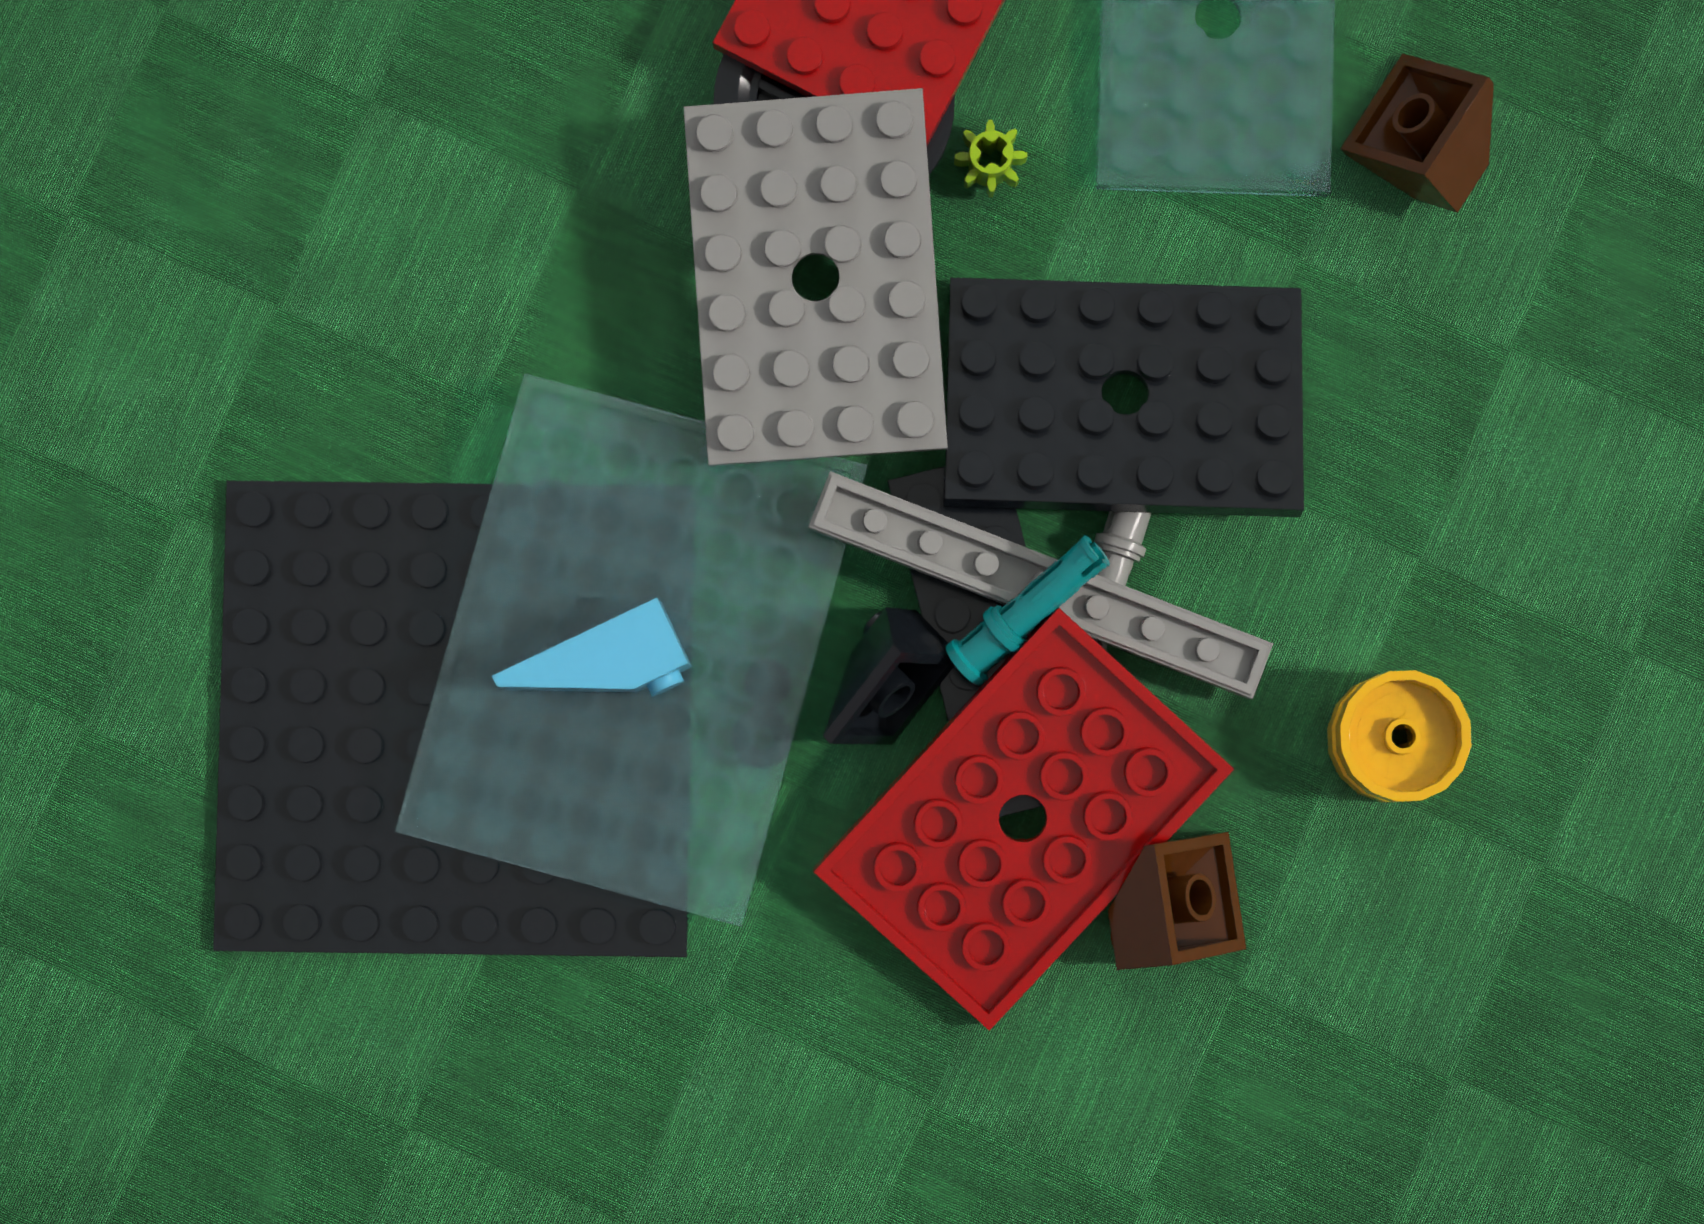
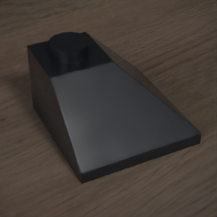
M886 607L866 623L863 629V638L851 652L823 734L830 744L893 745L955 666L946 652L945 646L948 642L917 610Z

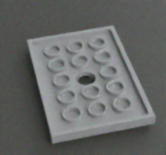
M923 88L684 106L708 465L723 466L948 449ZM814 254L823 255L831 259L839 271L837 288L828 298L820 301H810L801 297L795 291L792 283V274L797 263L804 257Z

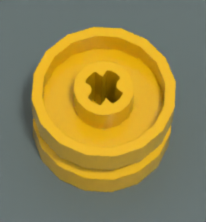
M1416 670L1388 671L1352 686L1335 705L1327 727L1328 754L1339 777L1356 793L1379 802L1422 801L1446 790L1463 771L1472 747L1470 719L1459 696L1440 679ZM1394 728L1395 730L1405 729L1407 733V743L1399 744L1400 747L1396 746L1392 741V731Z

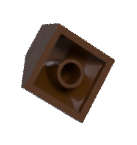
M1402 53L1340 149L1346 156L1412 198L1458 213L1489 165L1494 83L1487 76Z
M1229 832L1144 846L1108 910L1111 942L1114 947L1117 970L1170 966L1246 949Z

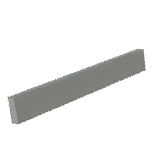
M831 471L828 473L808 525L810 530L1004 605L1021 593L1026 586L1055 561H1058L1045 554ZM1099 575L1091 578L1079 591L1059 607L1094 640L1246 699H1253L1274 644Z

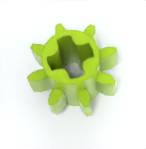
M988 120L985 132L977 136L969 130L963 132L962 139L965 145L970 148V151L955 154L954 165L959 167L968 166L969 173L964 180V187L966 189L972 187L977 182L980 185L986 186L988 197H993L996 185L1003 181L1014 188L1018 185L1019 178L1011 169V165L1025 164L1028 154L1024 151H1014L1013 144L1018 132L1015 128L1003 134L995 131L993 120ZM981 150L988 155L992 154L995 150L1001 152L1000 167L994 163L988 164L985 168L979 165Z

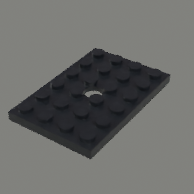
M950 277L946 415L948 449H946L944 506L1301 517L1304 511L1301 288ZM1123 374L1139 379L1147 390V402L1141 406L1139 411L1132 414L1114 412L1111 405L1102 398V387L1107 380L1116 375Z

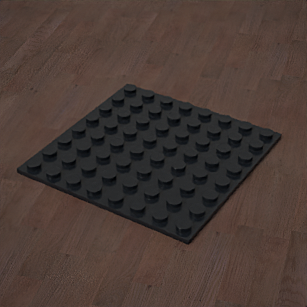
M227 481L213 951L687 957L692 667L680 672L684 679L683 683L651 697L648 688L638 693L503 690L496 686L492 675L656 597L662 602L692 665L695 486Z

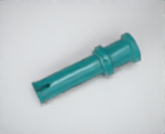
M1084 535L1066 554L1049 566L1014 599H1011L1003 607L997 605L988 608L983 613L984 621L961 641L957 639L950 641L945 648L953 664L969 681L978 686L982 685L988 679L987 672L1010 652L1016 653L1026 642L1027 634L1079 591L1091 578H1094L1099 572L1110 565L1107 556L1095 542L1092 543L1091 538Z

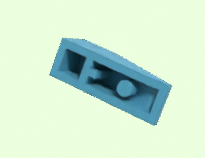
M656 597L492 675L496 686L503 690L638 693L648 688L651 697L683 683L684 679L680 672L691 668L692 665L662 602Z

